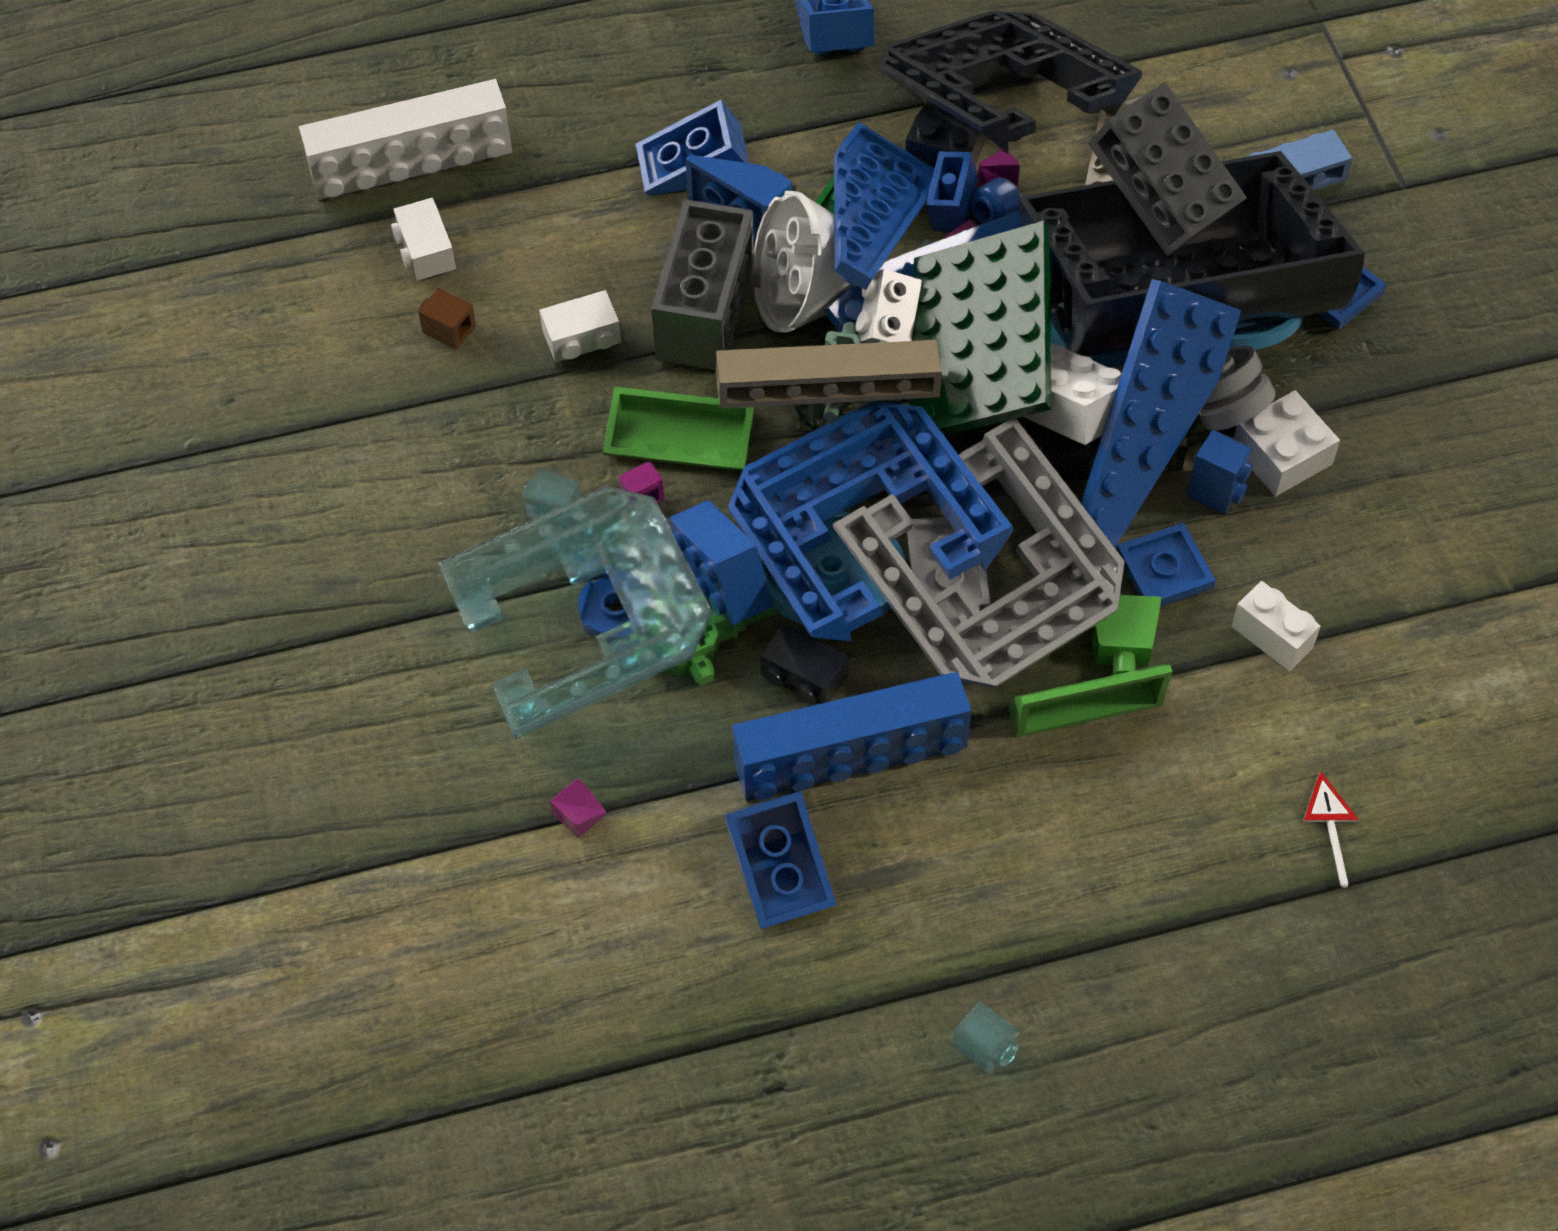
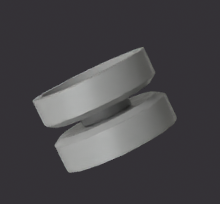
M1242 345L1229 348L1219 382L1198 414L1203 426L1207 430L1217 431L1239 425L1258 415L1274 400L1276 392L1269 377L1265 373H1260L1262 363L1252 346Z

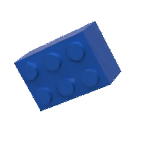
M707 500L669 518L673 532L669 534L670 541L675 551L680 554L682 563L678 564L680 574L687 584L692 583L695 586L702 600L707 598L716 615H723L734 626L773 607L757 546L715 505Z

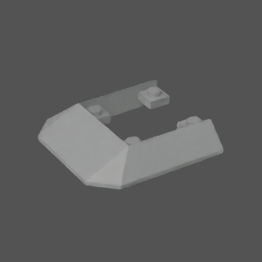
M1017 419L1008 420L987 432L981 442L959 454L960 458L982 486L997 478L1037 532V534L1020 543L1015 550L1035 578L983 610L979 611L958 582L933 597L929 595L891 543L892 540L911 530L914 525L913 520L893 494L868 509L863 506L833 524L834 530L938 673L944 675L958 671L961 681L996 688L1114 614L1118 609L1125 562Z

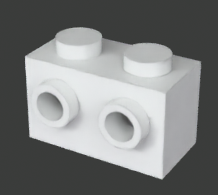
M433 197L393 209L396 223L391 224L396 244L403 242L404 248L400 249L405 268L413 269L417 281L456 269L453 249Z
M887 269L880 270L866 290L862 288L864 303L862 312L856 321L859 342L878 343L880 340L886 342L911 341L922 280Z
M606 290L539 310L542 331L555 362L574 359L579 355L598 349H607L612 345L621 343L619 320Z
M1261 581L1237 604L1231 627L1290 672L1313 649L1321 625L1315 621L1311 614L1298 609L1286 600L1282 592L1269 587Z

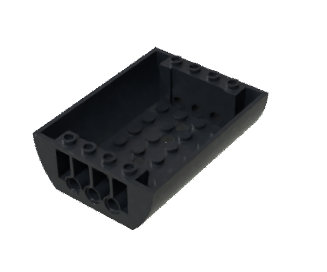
M1282 151L1221 161L1247 198L1223 218L1169 256L1162 250L1114 180L1019 197L1020 227L1044 221L1049 228L1050 321L1067 349L1081 356H1092L1130 348L1152 279L1163 281L1241 310L1236 328L1343 309L1349 304L1358 288L1365 252Z

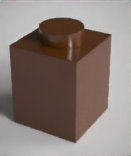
M437 288L430 298H426L422 302L418 311L422 332L456 350L476 327L473 305L440 288Z

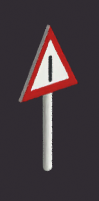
M1320 771L1303 822L1327 823L1340 885L1346 888L1348 887V880L1335 822H1359V819Z

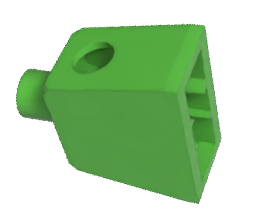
M1119 596L1117 611L1089 629L1094 659L1097 664L1113 665V675L1136 671L1135 666L1145 667L1149 665L1160 612L1161 597Z

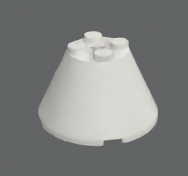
M785 191L783 197H775L763 215L755 241L753 268L759 269V288L755 287L753 289L757 309L765 325L775 332H790L825 317L826 314L823 312V309L851 284L847 283L840 274L835 272L834 214L800 192Z

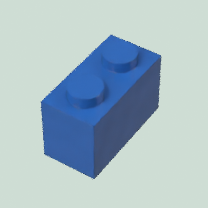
M939 151L926 202L933 231H953L969 220L972 195L976 190L978 182L972 152Z
M1212 430L1195 457L1187 497L1226 515L1233 503L1239 505L1246 493L1248 485L1245 482L1253 468V465L1248 463L1252 448Z

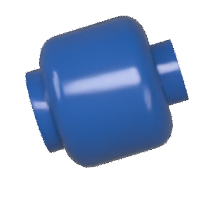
M994 178L976 189L973 193L971 200L972 213L979 222L984 224L1018 211L1020 193L1011 181L1005 178Z

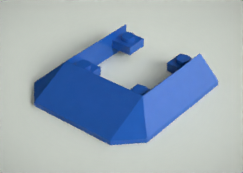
M871 401L838 418L837 421L831 422L745 466L729 502L728 510L741 531L757 546L760 560L811 637L852 641L849 632L883 615L881 606L863 580L831 596L803 555L831 540L829 531L823 523L827 519L883 490H886L888 495L893 494L900 504L926 491L956 531L929 545L932 556L949 579L979 564L985 571L1013 532L1010 522L923 407Z

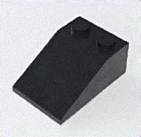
M925 104L916 115L907 135L905 150L934 168L939 151L972 152L976 165L985 140ZM990 105L997 110L999 109L997 106Z

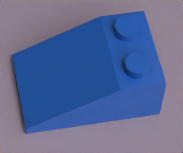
M795 0L804 41L811 53L829 55L833 53V50L841 49L859 52L863 51L865 47L874 46V8L869 0Z
M722 100L636 143L644 190L647 195L687 190L685 159L689 155L749 163L741 124Z
M689 155L685 159L688 200L752 210L754 244L761 220L771 201L775 197H783L785 191H792V182L786 176L776 173L763 165Z
M801 791L723 815L761 929L837 905Z

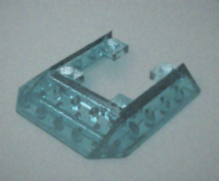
M605 486L438 562L470 634L504 619L495 598L562 567L572 587L606 572L629 619L628 622L596 636L605 658L537 690L527 669H523L491 684L515 740L692 659L712 615V611L655 498L610 486Z

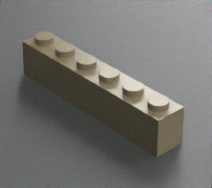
M937 340L716 351V381L720 409L940 397L942 368Z

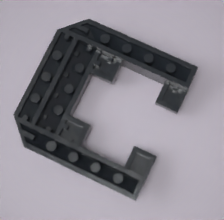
M988 11L887 44L880 62V72L929 107L1007 154L1009 142L1018 141L1021 137L1036 132V120L1016 108L1000 112L973 96V88L1017 73L1025 78L1034 77L1039 74L1066 89L1067 102L1078 107L1082 112L1093 114L1101 109L1114 117L1142 77L1140 69L1036 13Z

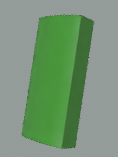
M614 386L603 455L743 471L747 465L751 447L756 408L720 409L718 398Z
M1163 664L1016 696L1012 699L1008 710L1016 737L1162 706L1172 676V669L1170 665Z

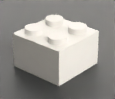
M1296 390L1271 403L1255 417L1237 425L1234 440L1252 448L1248 463L1253 465L1252 470L1275 497L1333 465L1340 439Z

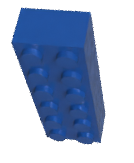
M957 671L732 725L734 762L745 800H766L772 798L777 793L788 790L804 791L817 783L826 781L841 782L851 777V775L863 772L878 773L892 765L904 762L906 764H915L929 756L958 753L968 746L971 708Z

